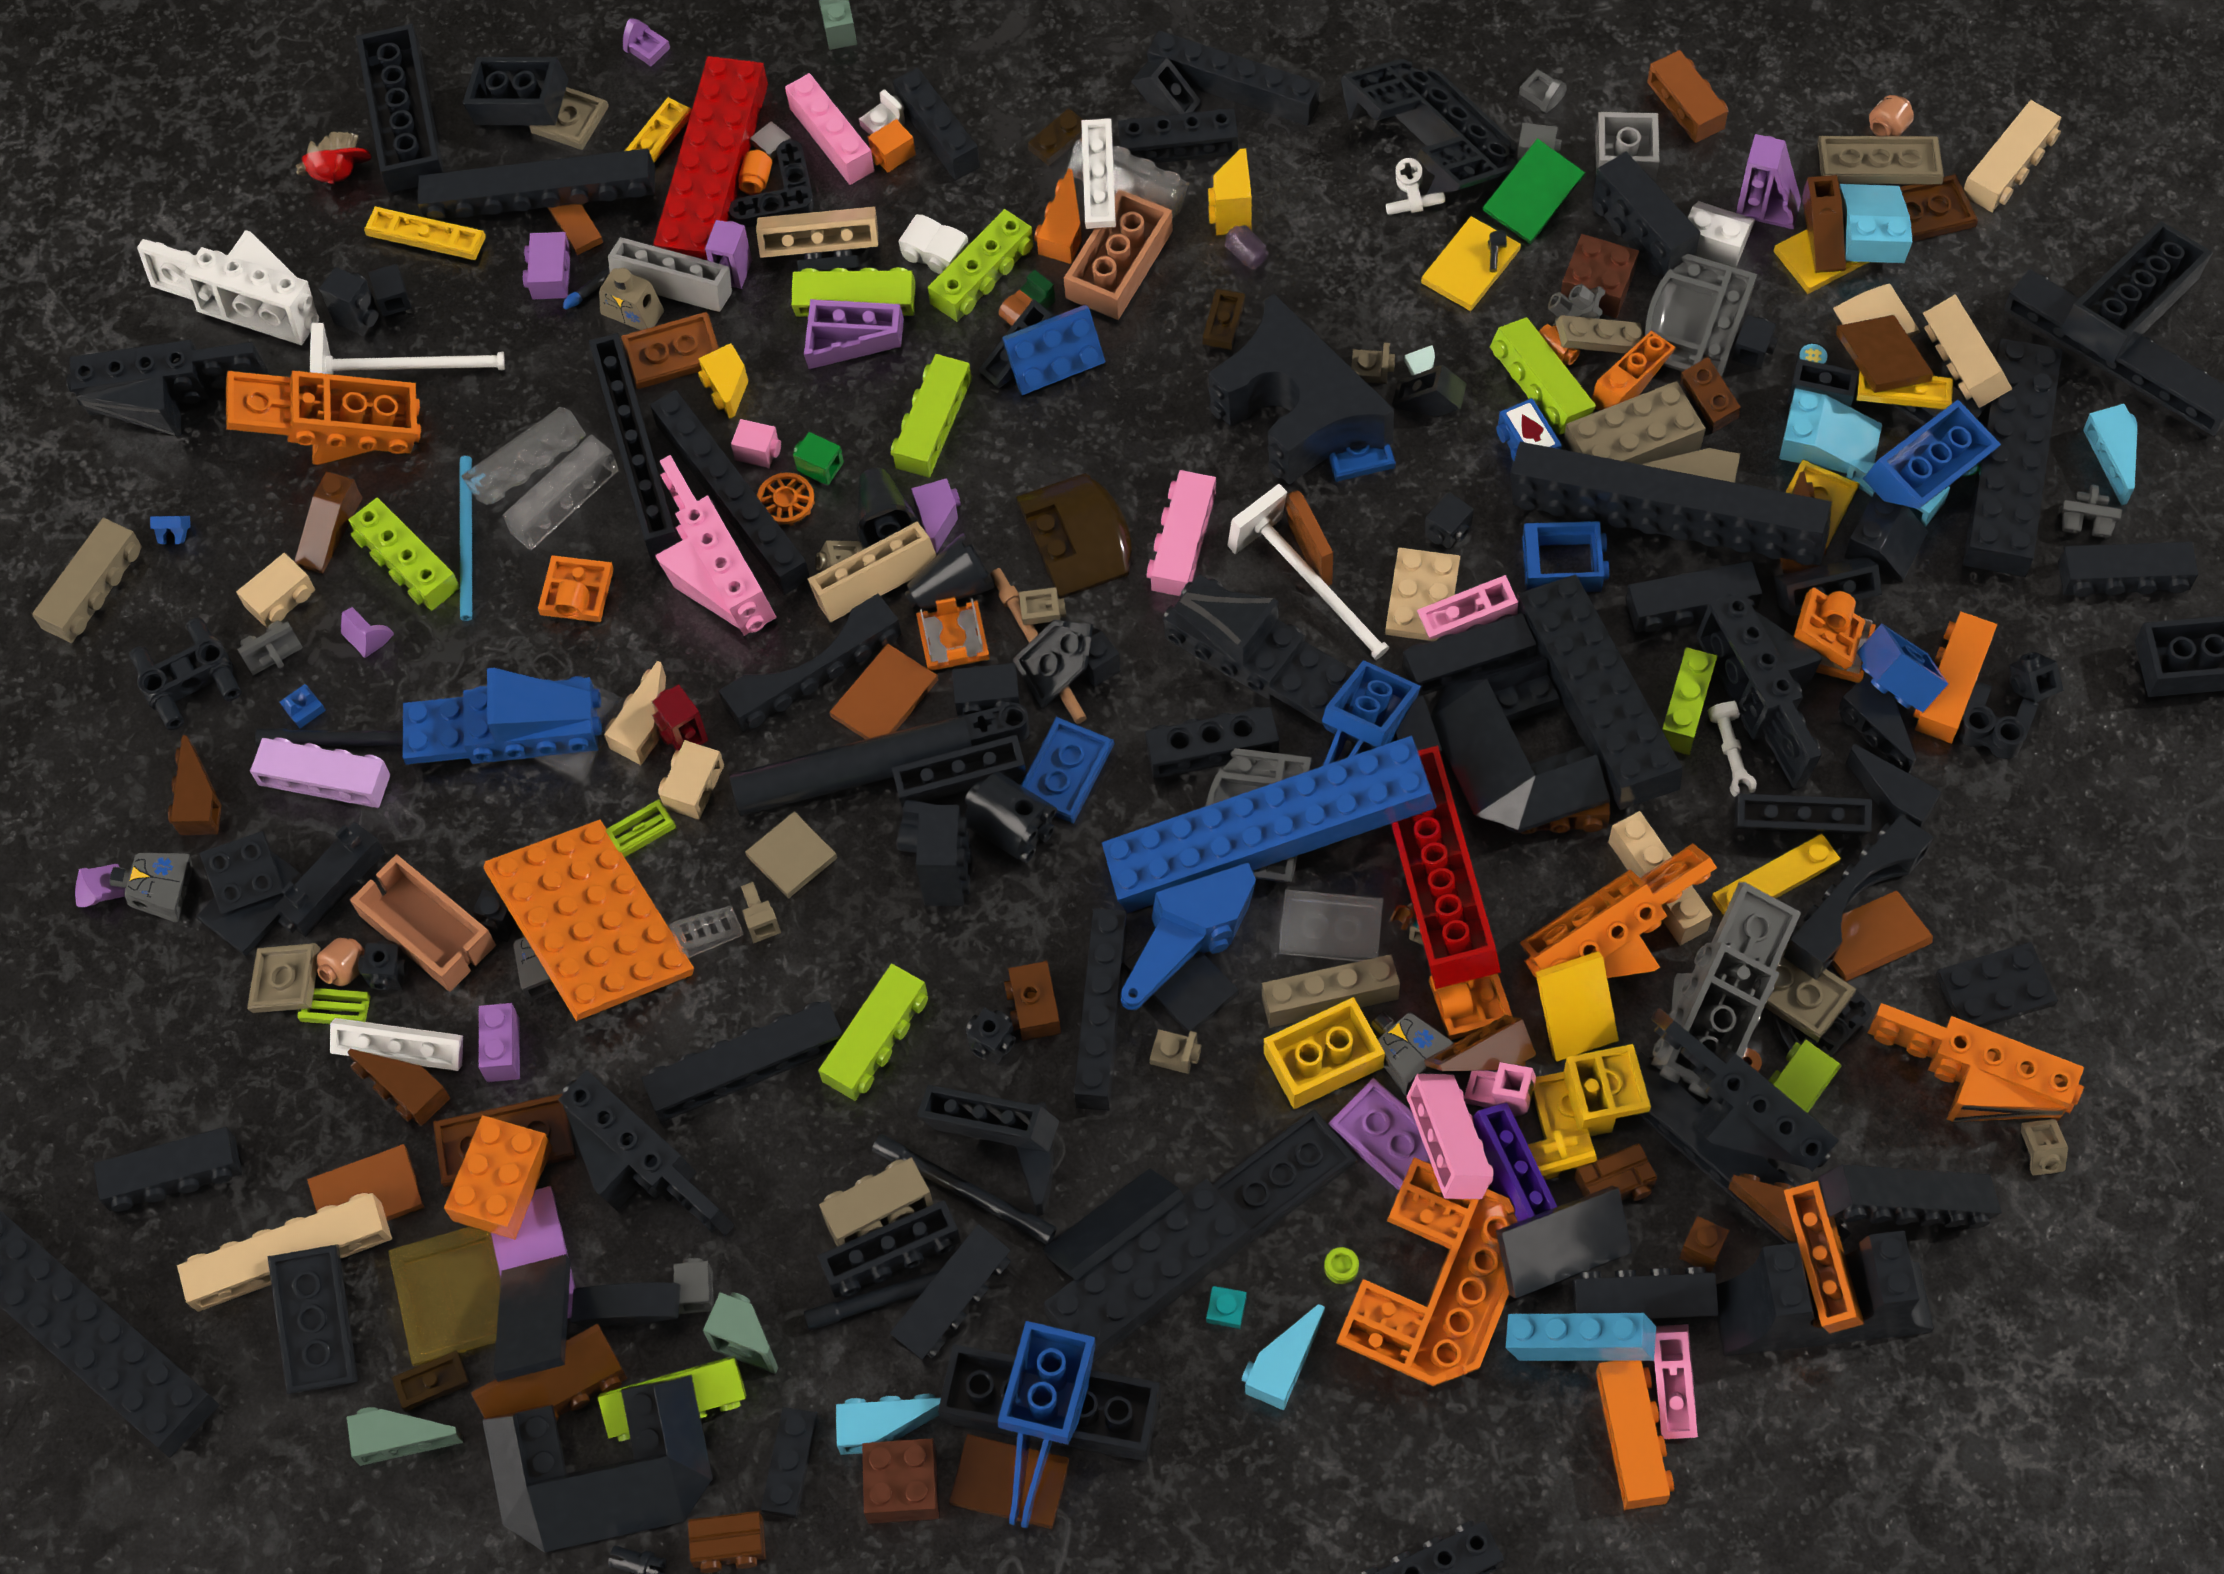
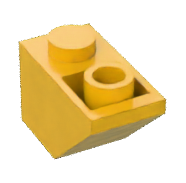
M730 343L700 357L699 362L702 370L698 372L705 388L711 387L713 391L711 397L718 410L724 409L729 419L735 417L748 384L745 366Z

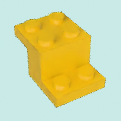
M1633 1044L1569 1056L1566 1058L1563 1072L1536 1077L1533 1098L1544 1140L1553 1138V1131L1559 1129L1561 1135L1588 1128L1590 1137L1611 1133L1616 1118L1650 1112L1651 1108Z

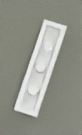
M1111 118L1081 120L1086 229L1116 227Z
M335 1018L330 1023V1053L349 1056L347 1052L350 1049L420 1066L458 1071L462 1067L463 1035Z

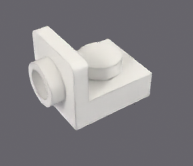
M886 90L879 93L881 103L859 119L860 126L870 135L895 119L902 125L905 124L903 112L905 108L902 101L895 95L891 96Z

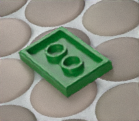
M1537 138L1484 205L1483 211L1531 244L1582 180L1585 172Z

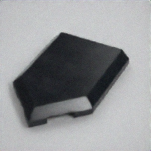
M1054 619L1013 658L1014 663L1041 708L1044 709L1087 669L1093 624Z

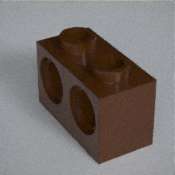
M1709 357L1681 372L1680 383L1712 433L1739 418L1741 407Z

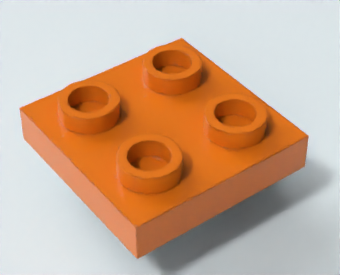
M552 555L538 606L539 614L601 622L614 570L612 562Z
M1813 587L1805 595L1794 637L1828 658L1831 662L1847 670L1854 664L1865 620L1854 613L1856 601L1850 594L1837 591L1827 596Z
M1498 974L1435 989L1432 976H1429V983L1447 1037L1450 1040L1468 1036L1504 1015L1513 1016Z

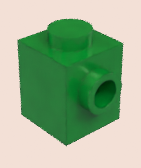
M811 432L807 434L803 441H799L793 451L797 471L826 485L830 484L844 463L841 446Z

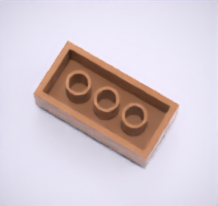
M1121 189L1115 195L1116 227L1094 228L1064 277L1066 299L1080 305H1087L1090 309L1116 320L1120 319L1173 232L1172 210Z

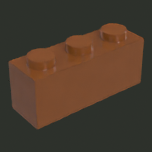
M1681 50L1650 64L1647 83L1694 143L1725 129L1728 115L1726 103L1715 95L1710 83L1700 76L1692 60L1687 59Z

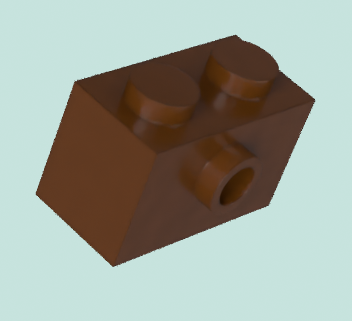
M1043 961L1008 968L1010 980L1004 981L1007 1001L1014 1000L1016 1010L1010 1011L1014 1031L1020 1030L1022 1041L1061 1034L1048 962Z

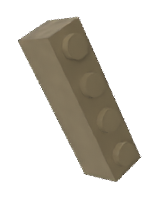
M101 519L32 613L41 629L73 643L76 637L85 630L87 622L95 611L102 607L111 589L120 582L122 574L130 563L137 559L142 545L133 531L108 519Z
M1392 954L1264 982L1262 983V1001L1269 1028L1303 1021L1353 997L1360 1008L1398 1000L1400 982Z

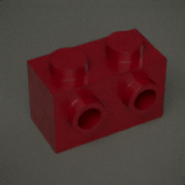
M679 684L671 689L663 690L652 700L656 712L652 717L659 727L657 729L658 734L667 746L672 743L676 750H680L684 740L698 745L708 741L700 712Z

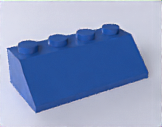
M1956 400L1878 459L1863 477V480L1883 501L1920 509L1999 448L2001 444L1959 400Z

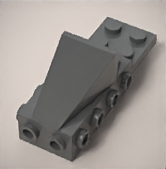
M1739 882L1712 943H1706L1697 952L1694 960L1696 966L1693 973L1676 974L1669 1016L1708 1049L1711 1050L1720 1040L1742 1058L1746 1052L1750 1037L1760 1021L1763 1008L1774 990L1775 982L1779 975V972L1775 971L1801 912L1746 882ZM1660 1038L1654 1046V1059L1651 1065L1660 1069L1659 1075L1675 1083L1681 1080L1690 1085L1689 1091L1707 1098L1708 1094L1697 1085L1700 1078L1693 1072L1696 1066L1680 1052L1684 1047L1681 1046L1677 1051L1663 1038Z

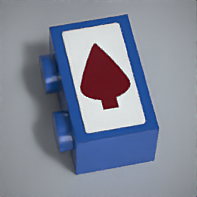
M1533 398L1499 413L1496 431L1499 439L1503 443L1506 442L1511 449L1513 461L1520 441L1561 449L1560 441Z

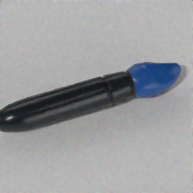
M609 266L584 284L577 292L569 294L563 302V308L566 310L578 306L582 300L598 290L610 274Z

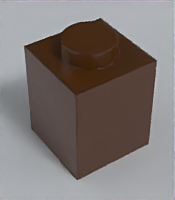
M1697 1216L1679 1259L1696 1267H1706V1271L1711 1273L1729 1230Z

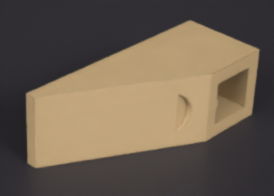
M657 661L652 669H648L644 673L640 686L634 694L628 695L624 701L622 711L616 718L610 720L605 729L604 735L609 748L639 765L643 764L659 741V734L657 732L659 727L652 717L656 713L652 700L665 690L666 675L661 662Z

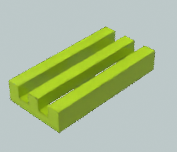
M660 799L607 828L605 831L618 852H621L626 857L676 828V825ZM660 812V814L656 817L650 819L645 823H640L639 825L635 826L633 830L629 831L628 833L622 835L617 839L615 838V836H617L618 834L624 832L625 830L631 828L632 826L638 824L639 822L645 820L653 814Z
M314 988L313 999L361 1002V1004L313 1000L312 1007L301 1009V1012H298L297 1018L300 1022L330 1024L335 1018L366 1022L371 996L368 992ZM310 1009L359 1012V1016L312 1013Z

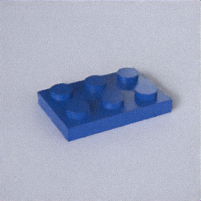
M1087 305L1080 306L1002 337L1019 392L1022 395L1105 363L1091 312Z

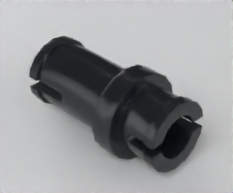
M615 1545L611 1550L610 1554L623 1557L624 1560L609 1558V1568L634 1574H665V1572L655 1568H666L667 1559L655 1557V1554L651 1551L646 1550L641 1553L622 1548L618 1545Z

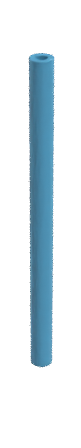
M462 456L460 457V619L462 621H470L473 618L472 458Z

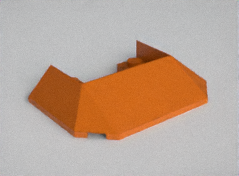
M1414 1157L1395 1198L1396 1200L1387 1222L1449 1248L1427 1305L1425 1307L1363 1279L1348 1315L1344 1320L1336 1343L1431 1386H1436L1478 1370L1481 1366L1509 1295L1496 1230L1518 1221L1510 1199L1489 1189L1486 1190L1482 1199H1444L1432 1165Z

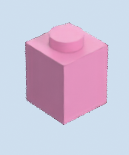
M740 419L731 442L734 459L770 468L773 457L777 458L781 449V440H778L776 428Z

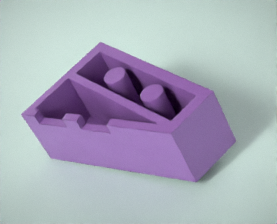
M1755 134L1736 213L1754 218L1755 221L1794 229L1801 205V198L1786 143L1784 140L1771 136Z
M810 299L804 357L808 369L901 347L904 318L900 304Z

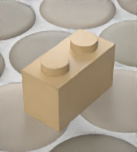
M283 553L236 592L244 607L268 629V625L277 620L282 621L286 614L295 606L305 602L311 593L315 591V588L309 576L289 556Z
M684 740L681 749L676 750L673 754L668 777H664L659 785L658 794L665 809L700 820L724 767L720 751Z

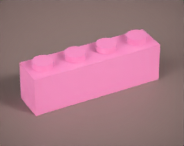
M810 73L785 86L790 110L849 185L874 172L870 148Z
M1179 470L1177 481H1171L1168 499H1171L1170 507H1164L1161 518V525H1164L1162 534L1157 533L1154 543V551L1157 552L1155 560L1150 559L1147 568V578H1151L1152 591L1180 596L1185 585L1193 581L1216 495V477Z
M1416 1074L1408 1092L1407 1100L1444 1199H1482L1488 1186L1493 1181V1168L1488 1164L1483 1151L1482 1140L1478 1138L1474 1128L1473 1117L1469 1114L1464 1102L1463 1091L1459 1089L1454 1075Z

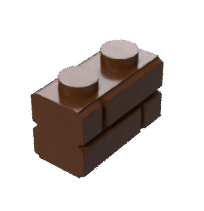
M1639 1143L1598 1159L1596 1162L1577 1168L1574 1177L1583 1196L1615 1186L1620 1190L1622 1201L1631 1197L1634 1201H1638L1649 1196L1652 1193L1651 1189L1655 1187L1657 1181L1656 1174Z
M759 1511L688 1520L690 1560L695 1569L700 1568V1572H718L722 1570V1565L736 1564V1568L741 1569L757 1566V1561L766 1560L764 1523Z

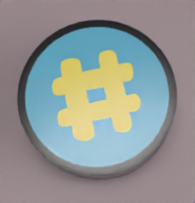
M1807 343L1799 349L1797 360L1803 359L1827 364L1829 354L1824 346L1818 343Z

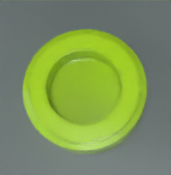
M1344 1247L1335 1248L1327 1254L1324 1270L1332 1282L1346 1284L1357 1276L1359 1260L1352 1250Z

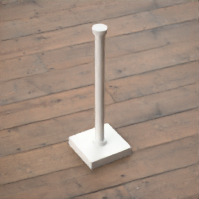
M311 323L310 372L334 374V371L483 367H498V370H505L504 352H498L497 355L333 359V356L330 355L324 324Z
M1280 484L1276 485L1232 519L1227 546L1234 554H1237L1263 534L1372 651L1371 656L1375 660L1382 657L1388 651L1389 646L1385 642L1381 643L1272 527L1282 519L1287 491Z

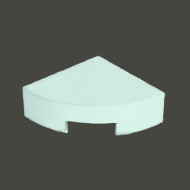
M1432 345L1404 355V362L1411 375L1433 368L1435 352Z

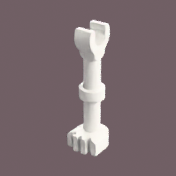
M1734 700L1716 704L1710 707L1707 712L1710 721L1718 723L1723 739L1722 751L1723 754L1728 756L1733 778L1730 786L1731 794L1734 797L1739 794L1738 784L1740 783L1748 786L1750 794L1754 793L1757 783L1754 777L1748 774L1744 768L1740 754L1742 746L1740 740L1735 738L1731 721L1738 719L1740 716L1737 703Z

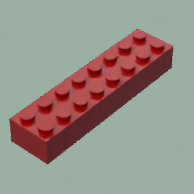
M707 56L653 246L708 261L705 247L715 221L728 222L731 220L729 214L730 204L738 195V176L743 157L746 152L750 151V137L755 133L768 86L764 63Z
M1437 745L1418 750L1437 808L1391 823L1435 989L1501 973L1495 943Z

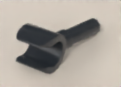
M1504 230L1493 231L1489 235L1490 272H1497L1498 249L1507 247Z

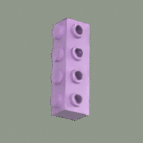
M262 738L250 770L259 786L375 808L380 807L391 775L384 761L377 756L365 755L362 757L352 755L343 749L330 751L311 743L298 745L284 738H275L274 740Z

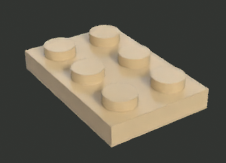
M1398 547L1385 635L1437 641L1438 638L1429 639L1417 610L1455 595L1460 563L1459 555Z

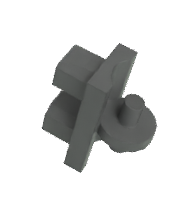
M1579 284L1570 291L1569 298L1561 292L1553 294L1548 305V309L1556 315L1553 325L1556 326V321L1561 315L1600 319L1602 309L1599 307V300L1605 295V290L1600 286L1589 290L1583 284Z
M2091 485L2088 493L2078 491L2076 493L2075 500L2086 503L2064 500L2063 505L2059 506L2058 515L2062 516L2063 532L2080 533L2083 519L2094 521L2092 536L2108 539L2113 532L2115 524L2121 519L2122 509L2096 505L2107 506L2109 496L2098 495L2099 486Z
M277 620L268 625L267 633L258 638L248 636L241 640V647L237 650L252 675H255L273 664H276L278 669L284 667L282 659L303 647L288 621L282 623Z

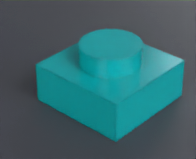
M1213 1286L1206 1323L1240 1329L1247 1292Z

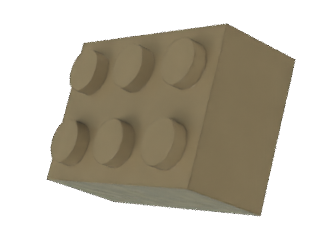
M911 1157L905 1161L899 1159L892 1162L886 1167L885 1171L876 1176L867 1175L859 1179L854 1187L844 1192L836 1191L831 1193L819 1206L826 1226L838 1247L933 1205L931 1193Z

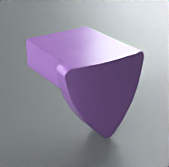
M629 19L623 34V50L627 53H632L652 66L670 49L669 41L651 30L643 22L637 19Z
M353 607L342 612L341 634L364 658L381 648L394 635V632L387 626H370Z
M118 864L91 869H79L75 889L76 905L78 907L92 906L100 901L125 897L126 888L110 885L113 867H119Z

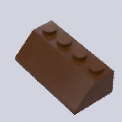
M596 1324L566 1340L565 1365L499 1382L495 1379L471 1392L484 1418L553 1404L557 1422L560 1415L569 1410L577 1411L584 1408L590 1403L591 1398L600 1393L618 1389L622 1385L621 1382L628 1378L599 1325Z

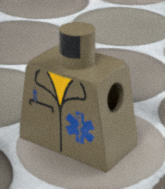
M626 268L612 269L599 290L600 313L636 329L643 330L654 327L664 313V308L652 284L648 280L631 274Z

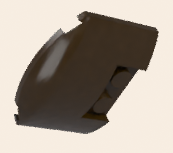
M1083 473L1016 497L1051 582L1057 589L1059 599L1129 575L1130 566H1128L1132 554L1128 525L1114 498L1100 483L1093 480L1091 476Z

